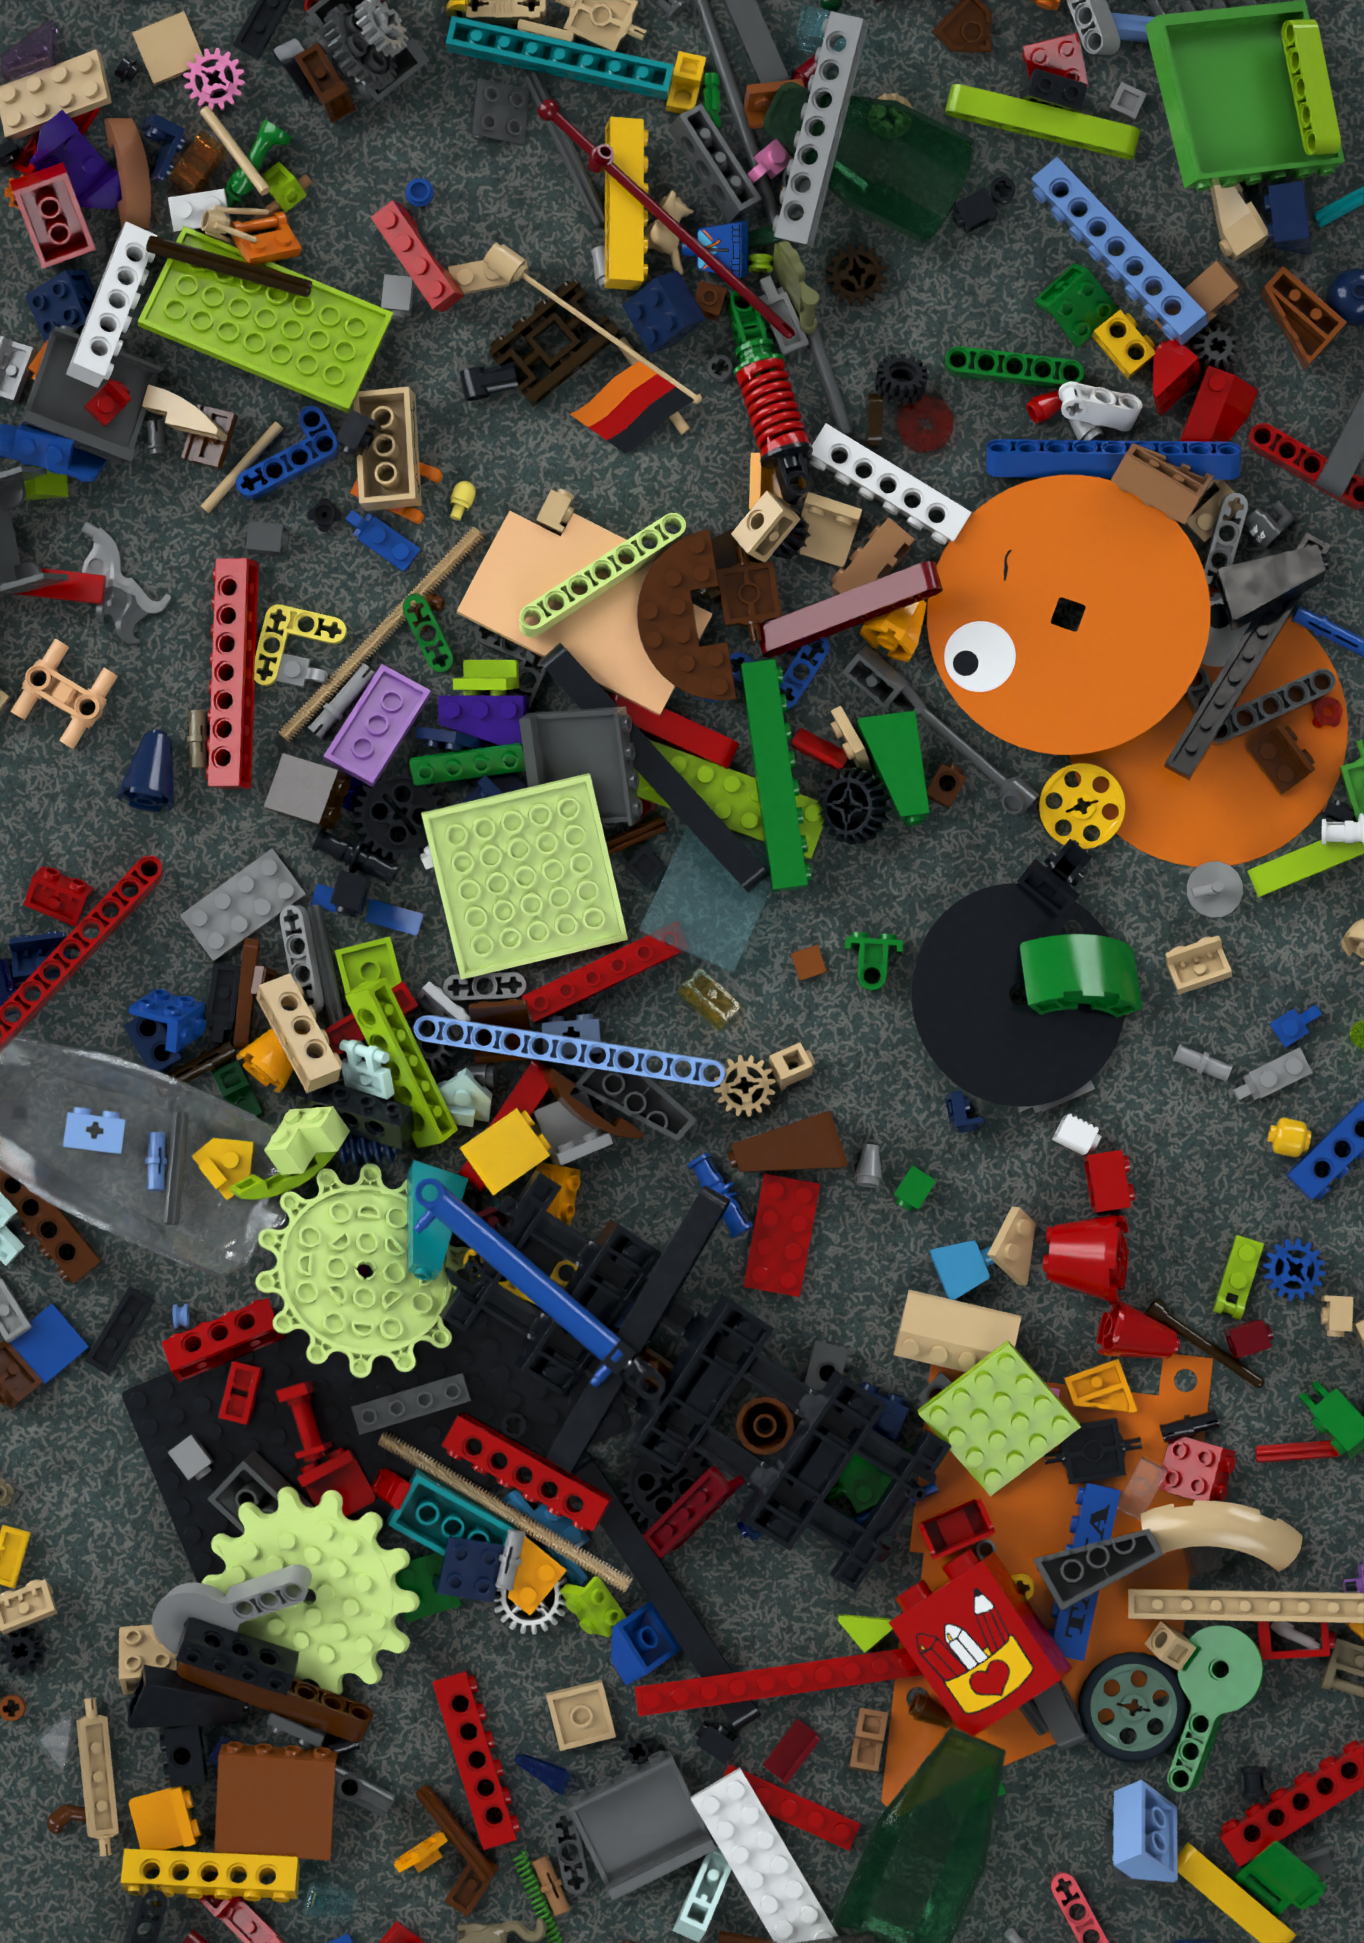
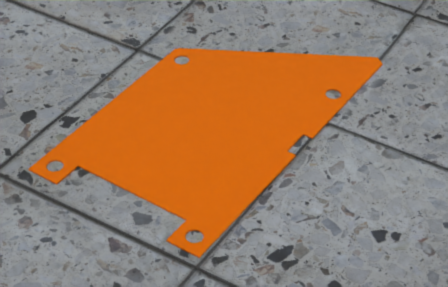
M1172 1354L1169 1359H1162L1159 1395L1131 1392L1138 1410L1134 1413L1074 1406L1066 1384L1045 1382L1050 1388L1060 1389V1401L1079 1423L1117 1418L1119 1433L1123 1440L1141 1438L1140 1443L1130 1445L1142 1444V1449L1125 1451L1124 1464L1126 1475L1087 1481L1088 1483L1121 1490L1111 1539L1142 1531L1141 1513L1168 1504H1174V1508L1193 1506V1502L1196 1501L1162 1491L1158 1488V1481L1169 1441L1164 1443L1159 1425L1184 1419V1415L1189 1414L1191 1417L1208 1412L1213 1358ZM931 1364L929 1383L939 1372H942L952 1383L965 1372ZM1182 1369L1193 1371L1197 1377L1195 1388L1189 1392L1180 1391L1174 1383L1176 1373ZM933 1389L929 1394V1400L940 1393L942 1389ZM924 1421L923 1433L927 1429L928 1431L935 1434L934 1431ZM1205 1431L1195 1433V1437L1190 1439L1204 1442ZM1061 1443L1049 1452L1060 1451ZM949 1450L934 1472L937 1476L935 1484L939 1492L922 1501L915 1502L909 1552L924 1553L921 1580H925L931 1591L936 1590L949 1581L941 1567L969 1548H971L977 1559L981 1560L975 1553L976 1543L932 1560L917 1525L925 1518L964 1501L980 1497L996 1532L987 1537V1539L995 1544L996 1555L1010 1575L1026 1574L1032 1578L1034 1593L1027 1601L1045 1628L1053 1629L1055 1618L1050 1617L1054 1599L1032 1560L1064 1551L1066 1543L1071 1544L1073 1533L1069 1532L1072 1515L1077 1516L1079 1504H1075L1078 1487L1083 1488L1084 1482L1068 1484L1067 1472L1063 1463L1058 1462L1045 1465V1459L1055 1457L1044 1458L1043 1456L990 1497ZM918 1476V1485L923 1487L927 1484H930L929 1482ZM990 1543L980 1545L979 1552L981 1555L986 1556L991 1553L992 1546ZM1193 1547L1165 1552L1162 1557L1099 1591L1084 1661L1066 1658L1072 1669L1062 1679L1077 1709L1079 1708V1695L1084 1681L1090 1672L1103 1660L1115 1654L1126 1652H1140L1155 1656L1145 1645V1642L1160 1621L1183 1633L1185 1620L1128 1619V1589L1188 1590ZM1022 1580L1017 1582V1586L1025 1595L1026 1589L1030 1588L1029 1584L1024 1585ZM899 1639L898 1649L905 1648ZM1171 1667L1174 1670V1672L1178 1675L1177 1669ZM1137 1670L1132 1673L1131 1683L1134 1686L1140 1687L1146 1683L1147 1677L1143 1671ZM924 1675L895 1679L881 1802L895 1814L943 1793L941 1787L994 1765L996 1769H999L1054 1745L1056 1742L1050 1730L1039 1736L1019 1708L967 1741L953 1719L946 1729L938 1725L914 1720L913 1716L908 1714L910 1706L907 1703V1694L915 1687L924 1688L930 1697L944 1707ZM1112 1679L1106 1681L1103 1685L1104 1693L1108 1696L1116 1695L1120 1688L1119 1683ZM1162 1689L1154 1692L1152 1699L1155 1701L1168 1695V1693ZM1132 1699L1130 1704L1117 1703V1705L1124 1706L1130 1711L1141 1707L1137 1704V1699ZM1103 1708L1098 1713V1720L1101 1724L1114 1718V1713L1109 1708Z

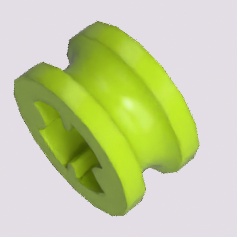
M748 255V260L751 261L748 271L754 273H769L773 271V266L770 265V262L773 261L772 255Z

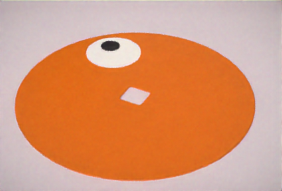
M1057 475L1038 478L1009 488L991 498L969 516L955 541L948 542L936 566L943 591L928 598L927 629L933 660L939 675L949 693L972 720L991 734L1020 748L1054 755H1079L1110 749L1126 743L1149 730L1176 706L1190 687L1202 663L1209 637L1211 605L1205 572L1194 546L1179 524L1168 518L1166 513L1156 507L1147 506L1139 497L1130 492L1120 490L1110 480L1085 475ZM1009 550H1011V552L1007 556L1008 571L1006 581H1004L1005 555ZM1059 598H1065L1086 607L1077 631L1074 632L1051 623Z
M1209 588V596L1211 597L1212 593H1217L1219 588ZM1222 597L1219 600L1210 601L1209 637L1200 665L1206 671L1212 685L1251 623L1249 622L1231 631ZM1291 615L1234 708L1318 669H1328L1335 676V686L1326 696L1222 745H1211L1190 780L1164 767L1167 758L1194 716L1185 696L1180 699L1176 706L1161 721L1134 739L1110 749L1094 753L1070 755L1071 764L1087 763L1099 766L1108 771L1118 781L1125 798V814L1116 834L1123 840L1151 856L1174 864L1198 867L1206 862L1220 861L1232 866L1255 860L1281 848L1310 825L1323 809L1340 777L1339 767L1343 766L1348 742L1347 707L1341 683L1328 655L1305 627L1291 621ZM1197 674L1190 685L1192 687L1200 685V677ZM1317 676L1314 678L1316 688L1319 690L1327 689L1328 683L1324 677ZM1296 688L1289 689V698L1293 702H1300L1302 700L1300 690ZM1200 699V700H1199V703H1198L1199 706L1201 705V703H1202V701H1203L1204 699ZM1270 700L1263 702V710L1268 714H1275V703ZM1240 712L1237 714V722L1240 725H1250L1251 719L1247 713ZM1279 724H1282L1284 727L1289 726L1298 738L1295 741L1302 751L1306 749L1315 761L1313 764L1315 770L1281 796L1247 751L1249 747L1270 733ZM1223 732L1217 738H1223L1225 736V732ZM1074 772L1078 784H1080L1081 776L1077 772ZM1097 777L1093 781V789L1096 792L1104 793L1108 790L1109 781L1106 778ZM1098 800L1091 802L1090 805L1097 803ZM1107 804L1102 809L1103 817L1108 820L1115 819L1119 814V810L1114 804Z

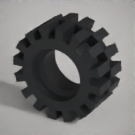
M892 354L891 359L888 356L885 357L883 362L880 361L877 367L875 390L878 391V396H884V401L887 403L889 400H893L892 405L896 406L897 402H902V406H907L908 401L911 405L916 404V399L920 401L926 392L928 380L927 367L922 366L923 362L920 359L915 362V357L912 355L909 359L906 358V354H901L900 358L896 354ZM894 378H903L908 380V382L897 381Z

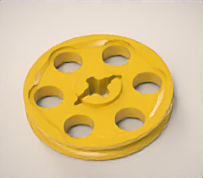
M1087 763L1072 764L1058 770L1046 782L1040 796V817L1046 831L1058 843L1065 845L1069 839L1076 840L1081 848L1091 849L1106 843L1118 831L1125 814V798L1118 781L1105 769ZM1072 771L1077 772L1081 776V783L1074 788L1067 786L1064 780L1066 774ZM1097 777H1104L1109 781V788L1106 792L1098 793L1093 789V781ZM1051 793H1057L1062 797V805L1057 809H1051L1046 805V797ZM1078 799H1083L1084 802L1089 803L1098 800L1097 803L1091 804L1087 808L1086 814L1075 810L1066 812L1078 805ZM1107 804H1114L1119 810L1118 816L1113 820L1105 819L1102 815V809ZM1067 820L1071 824L1072 830L1070 834L1060 836L1056 833L1055 825L1058 821ZM1093 825L1099 829L1100 836L1096 841L1090 842L1084 838L1083 831L1087 826Z

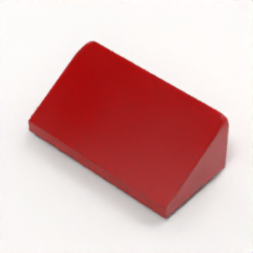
M803 728L798 730L791 742L792 748L838 772L843 769L848 760L844 749Z

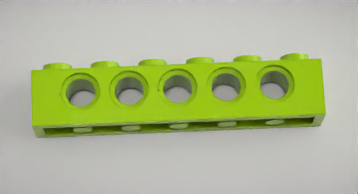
M386 977L361 983L347 993L345 998L368 1046H378L384 1052L389 1053V1061L385 1064L381 1063V1067L390 1069L395 1093L392 1096L395 1102L412 1106L415 1130L411 1136L417 1148L444 1142L458 1131V1128Z

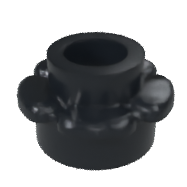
M125 56L118 65L114 75L120 78L121 83L126 79L131 82L139 70V67L135 65L136 58L132 60Z

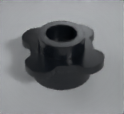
M328 498L320 499L319 503L313 509H309L307 513L308 519L315 521L321 532L329 531L330 525L335 521H339L342 517L341 512L333 508ZM324 512L327 513V517L325 518L322 517V513Z

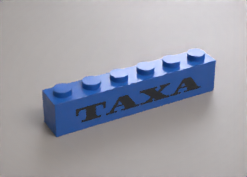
M1084 1482L1083 1488L1078 1487L1075 1504H1079L1077 1516L1072 1515L1069 1532L1073 1533L1071 1544L1066 1543L1064 1551L1111 1539L1121 1490ZM1099 1591L1061 1612L1055 1601H1053L1050 1617L1055 1618L1053 1629H1047V1631L1066 1658L1084 1661Z

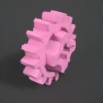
M216 48L214 54H210L208 49H204V57L201 58L196 53L194 56L197 62L195 64L187 63L191 73H184V78L190 80V83H187L184 87L186 90L193 89L189 97L191 100L199 98V107L202 108L205 103H208V106L213 111L215 105L218 104L221 110H225V102L228 101L231 105H234L235 102L232 97L234 95L242 96L238 86H245L246 83L239 79V77L244 75L245 72L243 69L236 70L240 62L238 59L231 62V53L229 51L224 56H221L219 48ZM217 61L215 66L208 68L202 66L207 62ZM228 67L233 73V84L226 79L225 73ZM216 73H219V78L224 85L214 83L213 86H210L211 82L205 74L215 76ZM196 75L203 80L204 86L201 92L196 86ZM224 91L227 93L220 98H211L217 92Z

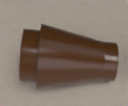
M917 1693L908 1710V1714L912 1715L914 1720L938 1725L946 1729L952 1721L946 1708L927 1693L924 1695Z

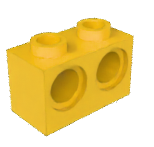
M1119 310L1095 329L1092 337L1128 380L1154 359V349L1156 346L1147 335L1142 336L1136 329L1138 326L1137 322L1129 313L1124 314ZM1113 326L1121 327L1124 330V336L1121 338L1113 337L1110 333V328ZM1130 348H1138L1142 352V358L1139 360L1131 359L1128 355V350Z

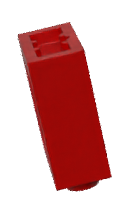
M1257 1621L1259 1651L1262 1660L1330 1656V1649H1335L1334 1631L1329 1632L1328 1622H1320L1322 1648L1271 1651L1269 1621Z

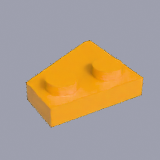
M1118 1358L1064 1378L1074 1406L1133 1413L1138 1411Z
M525 1536L520 1554L522 1563L517 1567L514 1588L509 1590L508 1598L528 1615H531L567 1569Z

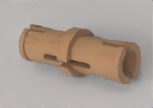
M549 1855L533 1860L531 1863L542 1885L540 1890L542 1893L545 1892L553 1915L557 1916L570 1910L571 1908L560 1886L563 1883L561 1878H557L549 1860Z

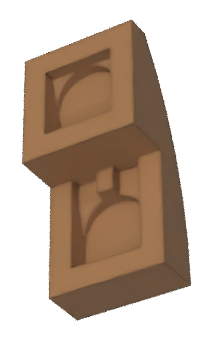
M866 1708L859 1709L849 1769L878 1774L888 1712Z

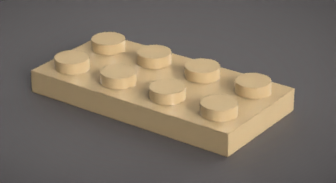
M97 49L0 86V116L7 140H16L39 131L44 124L61 110L71 119L112 103L102 56Z

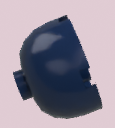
M1360 268L1345 270L1336 276L1327 292L1326 300L1328 306L1347 322L1346 325L1349 326L1364 325V269Z

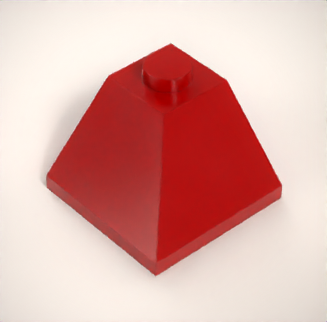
M1176 339L1173 341H1163L1156 348L1154 354L1153 396L1156 411L1160 417L1202 379L1198 357L1184 344L1181 346Z

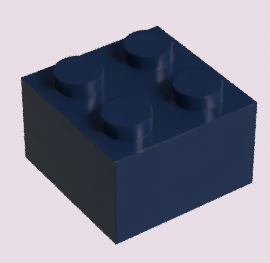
M678 270L656 277L622 305L650 354L672 347L706 320Z

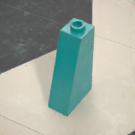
M414 1160L407 1173L408 1272L414 1273V1276L421 1280H436L442 1269L452 1231L437 1218L421 1233H417L413 1229L419 1218L427 1210L416 1200L415 1188L424 1179H437L462 1201L468 1178ZM428 1184L423 1188L422 1196L427 1201H434L438 1196V1190L434 1185Z

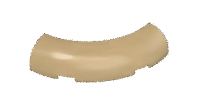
M1194 1501L1193 1506L1174 1508V1504H1168L1141 1513L1142 1530L1150 1529L1163 1553L1187 1547H1222L1255 1556L1280 1572L1295 1560L1302 1545V1535L1283 1520L1277 1518L1274 1521L1261 1515L1258 1509L1235 1503Z

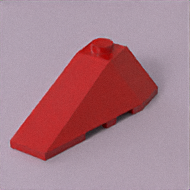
M1208 365L1179 441L1229 442L1249 417L1258 390L1236 375Z

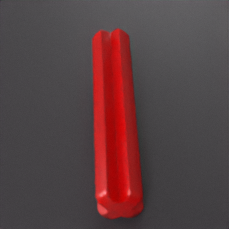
M1332 1440L1255 1447V1458L1258 1463L1333 1458L1340 1455L1331 1446L1330 1442Z

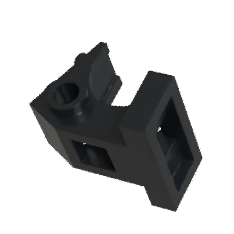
M1069 839L1059 852L1054 849L1046 858L1044 863L1048 865L1047 867L1035 859L1017 882L1062 918L1080 896L1069 885L1071 884L1075 887L1084 877L1085 873L1081 870L1093 856L1090 855L1089 850L1081 848L1076 840Z

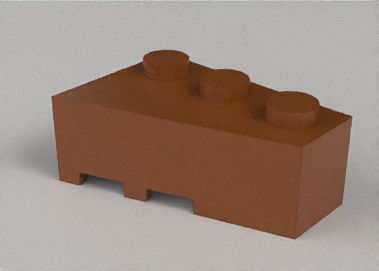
M1284 266L1272 277L1260 293L1304 370L1312 364L1347 323Z

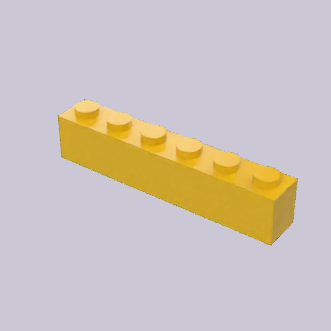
M610 116L605 126V144L609 145L614 151L612 162L648 194V183H644V173H647L648 156H644V147L648 144V130L644 129V119ZM606 171L605 288L639 290L643 281H647L648 264H644V254H647L648 237H644V227H647L648 210H644V206Z

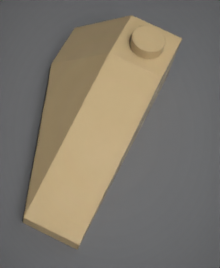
M1239 183L1229 188H1221V185H1214L1210 190L1219 237L1221 239L1219 246L1226 257L1230 256L1234 262L1262 247L1268 238V229L1252 202L1247 204L1244 202L1243 189Z

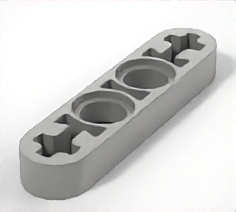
M1229 493L1221 501L1203 565L1207 584H1210L1213 576H1207L1208 570L1213 573H1217L1218 570L1211 563L1215 553L1220 552L1226 556L1227 563L1225 566L1233 564L1248 510L1247 499L1240 493ZM1235 497L1238 498V504L1242 505L1241 510H1235L1233 518H1239L1238 524L1233 521L1222 520L1223 515L1230 517L1231 508L1227 506L1228 501H1234ZM1224 525H1230L1234 529L1233 539L1227 542L1223 541L1219 536V530ZM1215 580L1214 584L1216 587H1218L1217 580ZM1219 589L1217 593L1211 594L1210 601H1216L1221 598Z
M288 905L280 913V924L289 973L295 982L298 981L301 987L312 986L311 990L303 991V998L305 1001L313 998L314 1004H311L315 1013L318 1014L324 1007V996L307 910L301 905ZM298 914L299 919L291 922L290 916ZM297 929H301V930H302V933H294V934H292V931H293V930H297ZM297 938H301L305 943V949L301 954H298L294 949V942ZM303 966H306L310 971V978L307 982H303L299 977V971Z

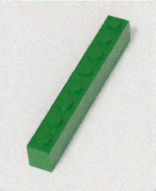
M775 659L741 663L739 669L768 871L770 873L771 892L804 889L808 885L807 881L812 880L810 864H805L803 853L808 852L806 836L800 835L799 824H803L804 821L802 808L796 807L795 796H799V784L797 779H792L791 768H795L793 750L788 751L787 740L791 739V729L789 722L784 723L783 712L787 711V701L785 694L780 695L779 684L783 683L781 666L776 667Z

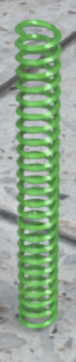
M522 1850V1854L512 1859V1861L515 1862L523 1859L514 1866L525 1865L517 1870L518 1873L528 1870L519 1875V1878L530 1875L522 1880L521 1883L532 1881L523 1888L535 1886L526 1891V1894L536 1892L528 1897L529 1900L539 1897L530 1904L542 1902L533 1907L532 1910L543 1908L535 1913L536 1916L546 1913L539 1918L547 1919L544 1922L546 1925H550L546 1929L553 1930L546 1933L544 1937L556 1934L546 1940V1942L557 1940L554 1943H564L561 1942L563 1937L559 1936L561 1932L556 1931L558 1926H554L556 1921L552 1920L554 1916L549 1915L551 1910L548 1909L549 1905L545 1904L547 1899H542L545 1894L541 1893L540 1888H538L540 1883H535L538 1878L534 1877L535 1872H531L533 1867L530 1866L531 1862L527 1861L529 1856H524L526 1851Z

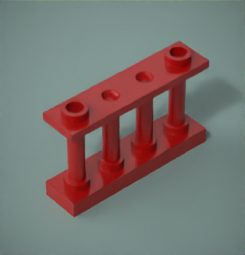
M314 1380L276 1391L279 1402L287 1401L288 1406L291 1405L304 1447V1450L295 1453L296 1459L304 1457L305 1462L329 1454L328 1449L334 1446L332 1441L322 1443L309 1400L312 1399L311 1393L317 1391Z

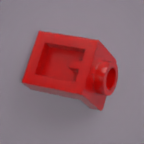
M110 379L84 408L105 427L132 398L128 395L130 392L123 383Z

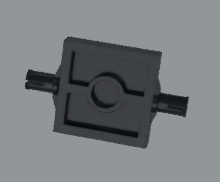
M1117 1418L1080 1423L1081 1427L1061 1442L1060 1451L1048 1452L1044 1455V1458L1055 1457L1045 1459V1465L1062 1462L1066 1468L1068 1484H1075L1126 1475L1124 1464L1125 1451L1142 1449V1444L1130 1445L1140 1443V1437L1123 1440L1119 1433Z

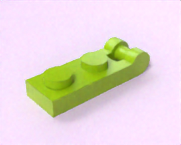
M1239 1235L1235 1236L1213 1306V1312L1218 1314L1225 1312L1231 1314L1232 1318L1241 1320L1264 1243ZM1228 1293L1238 1296L1235 1304L1226 1301Z

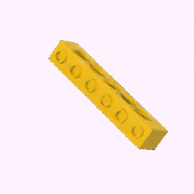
M124 1849L121 1885L124 1891H128V1894L134 1896L137 1895L143 1885L155 1884L166 1897H173L174 1893L185 1894L186 1897L195 1899L202 1898L203 1895H214L215 1898L220 1900L232 1899V1896H239L248 1901L272 1898L275 1902L286 1903L290 1899L298 1898L300 1862L298 1857ZM152 1869L160 1871L156 1878H146L148 1871ZM185 1870L189 1872L188 1877L184 1880L174 1879L179 1871ZM216 1872L218 1876L214 1881L206 1882L203 1880L207 1873ZM238 1873L247 1875L242 1883H234L232 1881L233 1877ZM266 1875L276 1876L275 1881L271 1884L265 1885L261 1883L262 1878Z

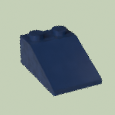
M1303 181L1268 186L1269 194L1264 195L1265 211L1272 213V223H1267L1269 240H1275V245L1278 249L1311 255L1312 249Z

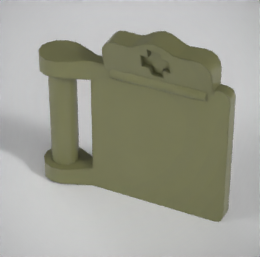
M789 241L778 242L774 244L773 273L781 287H783L784 292H787L793 307L800 317V329L806 334L814 333L817 329L815 308L819 304V294L805 284L806 270L801 263L798 252L792 248Z

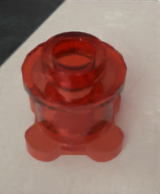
M1326 697L1321 700H1315L1311 704V709L1314 711L1312 724L1315 728H1321L1325 725L1337 727L1340 724L1343 709L1338 700ZM1324 708H1329L1332 715H1325Z

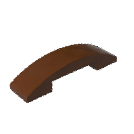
M546 1068L544 1070V1078L554 1096L578 1120L595 1130L609 1133L612 1136L642 1139L644 1133L623 1118L614 1117L612 1122L609 1123L571 1096L570 1093L576 1084L555 1069Z

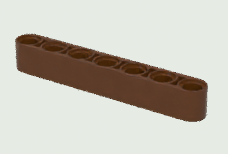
M179 1662L176 1671L178 1675L187 1681L352 1742L363 1740L373 1718V1712L367 1705L295 1678L287 1695H283Z

